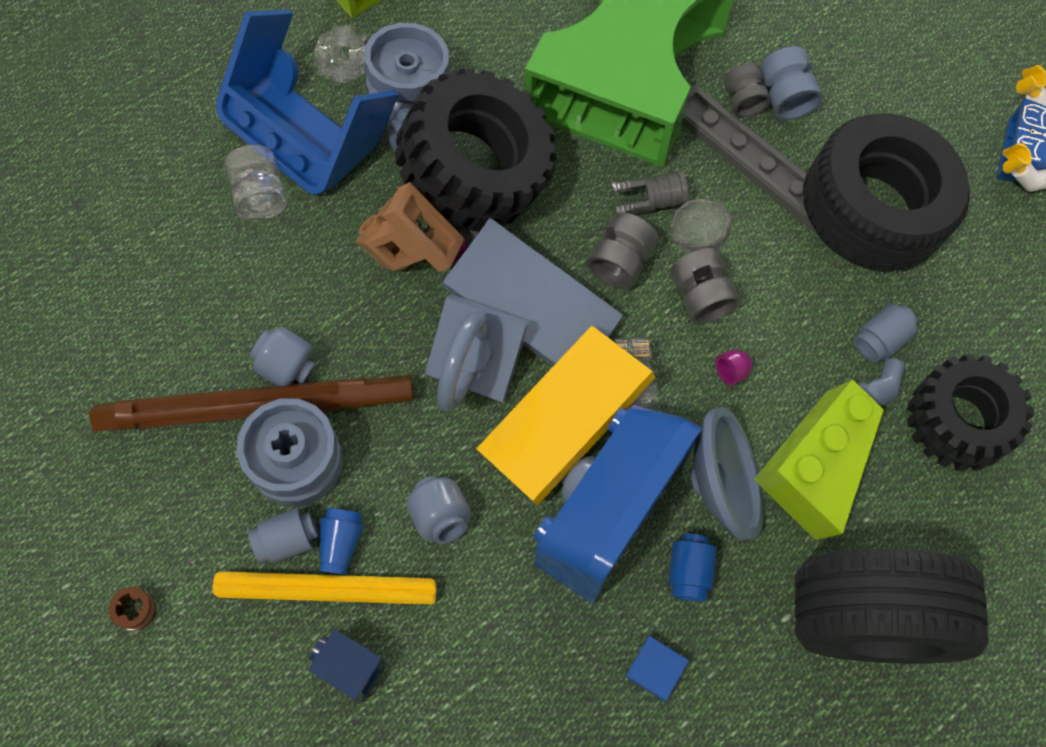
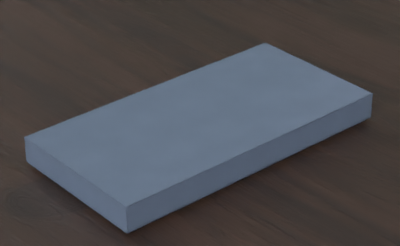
M489 218L441 284L442 287L453 295L530 321L523 345L552 366L561 359L591 325L609 337L623 316L615 308L491 218Z

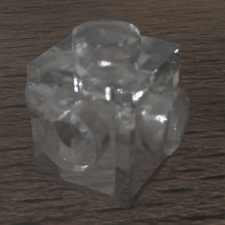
M333 25V31L330 30L319 35L315 47V59L319 63L318 75L332 76V81L341 83H352L354 79L365 73L364 53L367 44V34L356 33V27ZM344 46L349 47V58L343 53Z

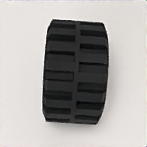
M964 354L959 360L954 356L947 359L942 365L939 364L912 393L914 397L908 402L907 411L912 412V414L907 418L909 428L916 429V432L912 435L916 444L920 442L924 444L926 448L922 452L928 458L933 454L939 458L937 464L946 468L953 463L955 471L965 472L970 467L973 471L984 469L988 465H993L1020 446L1025 440L1023 437L1030 433L1033 425L1028 420L1034 416V407L1028 406L1026 403L1032 397L1028 389L1022 390L1019 386L1023 380L1018 374L1012 377L1006 372L1009 368L1007 365L1000 362L996 366L992 364L991 357L984 355L976 360L974 354ZM952 397L962 398L974 404L983 416L985 430L976 429L964 423L953 408Z

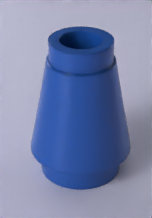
M327 508L325 518H320L321 565L319 571L346 575L347 567L351 562L364 525L360 524L361 513Z

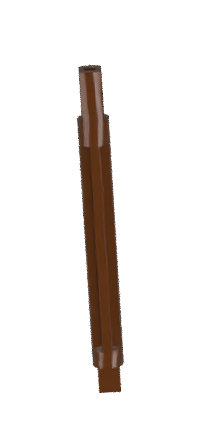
M412 375L365 379L364 377L292 384L288 386H270L122 400L116 403L94 405L88 413L93 432L116 429L131 430L248 418L261 405L277 399H301L316 405L321 411L413 401L414 393Z

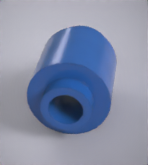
M683 534L682 541H673L668 585L672 586L671 597L694 602H707L708 592L713 591L717 547L709 544V537L698 534Z

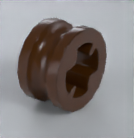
M123 588L112 597L108 607L109 616L113 623L125 630H142L153 621L156 614V602L151 595L140 588ZM131 599L143 605L142 610H136L139 616L134 620L127 615H123V609H129L126 603Z

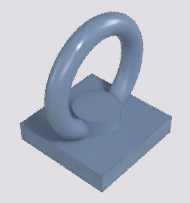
M453 294L448 295L444 302L425 371L426 375L439 379L437 389L439 408L444 412L454 411L461 404L468 390L503 402L507 397L530 321Z

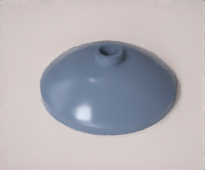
M725 407L712 409L707 413L700 425L702 431L697 438L694 449L695 469L691 473L694 489L698 495L702 496L710 513L726 531L742 541L756 539L760 535L763 526L764 506L762 488L754 480L759 472L750 443L741 424L730 410Z

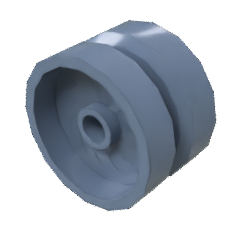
M396 23L385 26L374 33L366 44L364 53L367 94L394 90L399 94L389 120H393L397 110L411 107L417 95L420 94L423 87L430 80L438 79L440 74L449 72V49L443 38L431 28L417 23Z
M277 399L261 405L245 420L238 434L236 454L242 471L267 500L281 506L304 507L321 500L335 487L342 472L343 451L328 417L316 405L301 399Z

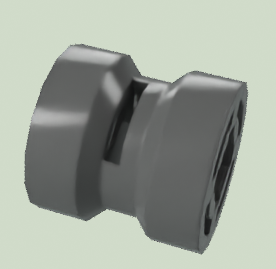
M745 63L732 68L724 77L726 90L733 96L731 105L736 116L750 117L764 111L771 102L767 88L762 86L763 75L757 64Z

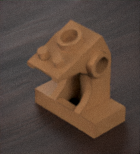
M409 182L397 189L394 197H391L377 215H372L361 225L359 229L361 235L355 242L382 268L401 271L410 264L426 259L438 272L451 268L464 238ZM418 216L431 228L426 234L418 228L419 223L416 221Z

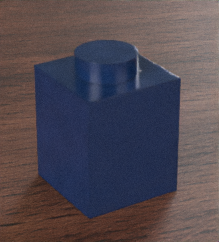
M334 629L329 638L323 635L312 649L309 656L312 664L308 671L362 704L385 667L386 662L378 655Z

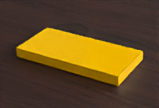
M591 325L476 449L538 506L607 431L619 409L622 407L626 410L656 377L653 371Z

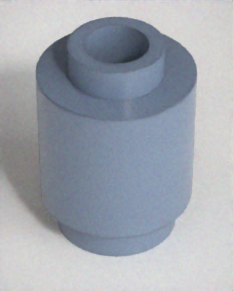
M888 304L859 328L858 335L854 338V345L859 353L872 363H878L881 359H889L917 335V318L906 306Z
M297 507L258 522L256 528L248 531V537L257 561L260 564L267 561L275 564L314 549L313 539L318 538L319 533L312 514L309 512L303 515L301 509Z

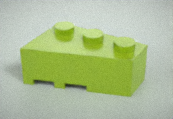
M853 379L827 391L754 480L815 540L843 534L884 409Z

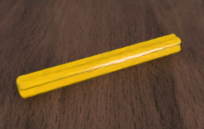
M219 571L214 576L213 594L219 598L432 605L436 601L437 584L432 578Z

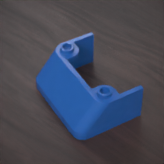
M288 9L245 12L217 97V114L224 125L305 191L311 194L329 191L378 146L399 94L394 90L354 96L341 128L294 91L298 78V67L292 55L282 48L293 13Z
M632 405L628 411L621 407L607 429L612 432V435L555 519L547 516L537 529L533 537L534 540L539 542L535 551L534 565L594 605L610 572L677 469H682L694 447L702 428L690 420L638 405Z

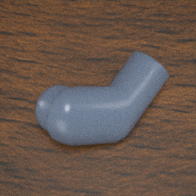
M886 359L879 379L873 380L870 383L861 382L858 385L878 405L882 406L891 403L899 395L905 363L898 359Z

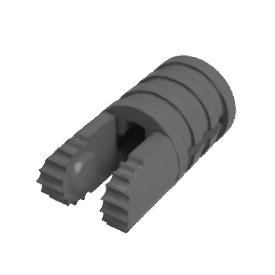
M682 170L676 171L673 174L667 173L653 177L644 176L612 182L614 192L624 193L642 188L644 202L621 204V206L616 207L617 213L638 214L654 211L657 208L664 209L665 207L686 206L688 204L687 181Z

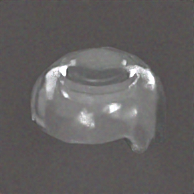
M706 199L691 200L675 211L670 225L671 235L676 246L685 254H690L703 248H716L720 251L725 247L730 238L732 220L721 202H711Z

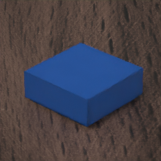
M648 636L625 677L658 699L666 702L689 660L651 636Z

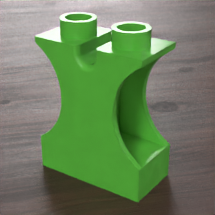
M598 0L600 6L581 22L562 30L543 33L525 67V90L533 97L531 102L536 107L541 106L545 112V123L664 168L680 133L691 86L681 74L675 59L683 51L696 43L711 38L723 37L727 29L734 0Z

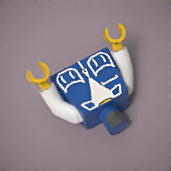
M1040 65L1023 70V79L1019 80L1016 84L1017 92L1027 95L1008 120L996 179L1019 182L1029 192L1046 189V89L1044 88L1046 86V71Z

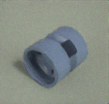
M791 46L782 48L770 54L761 63L760 69L765 87L770 90L769 95L775 116L780 120H793L806 116L816 110L822 103L823 95L816 76L813 75L808 54L802 47Z

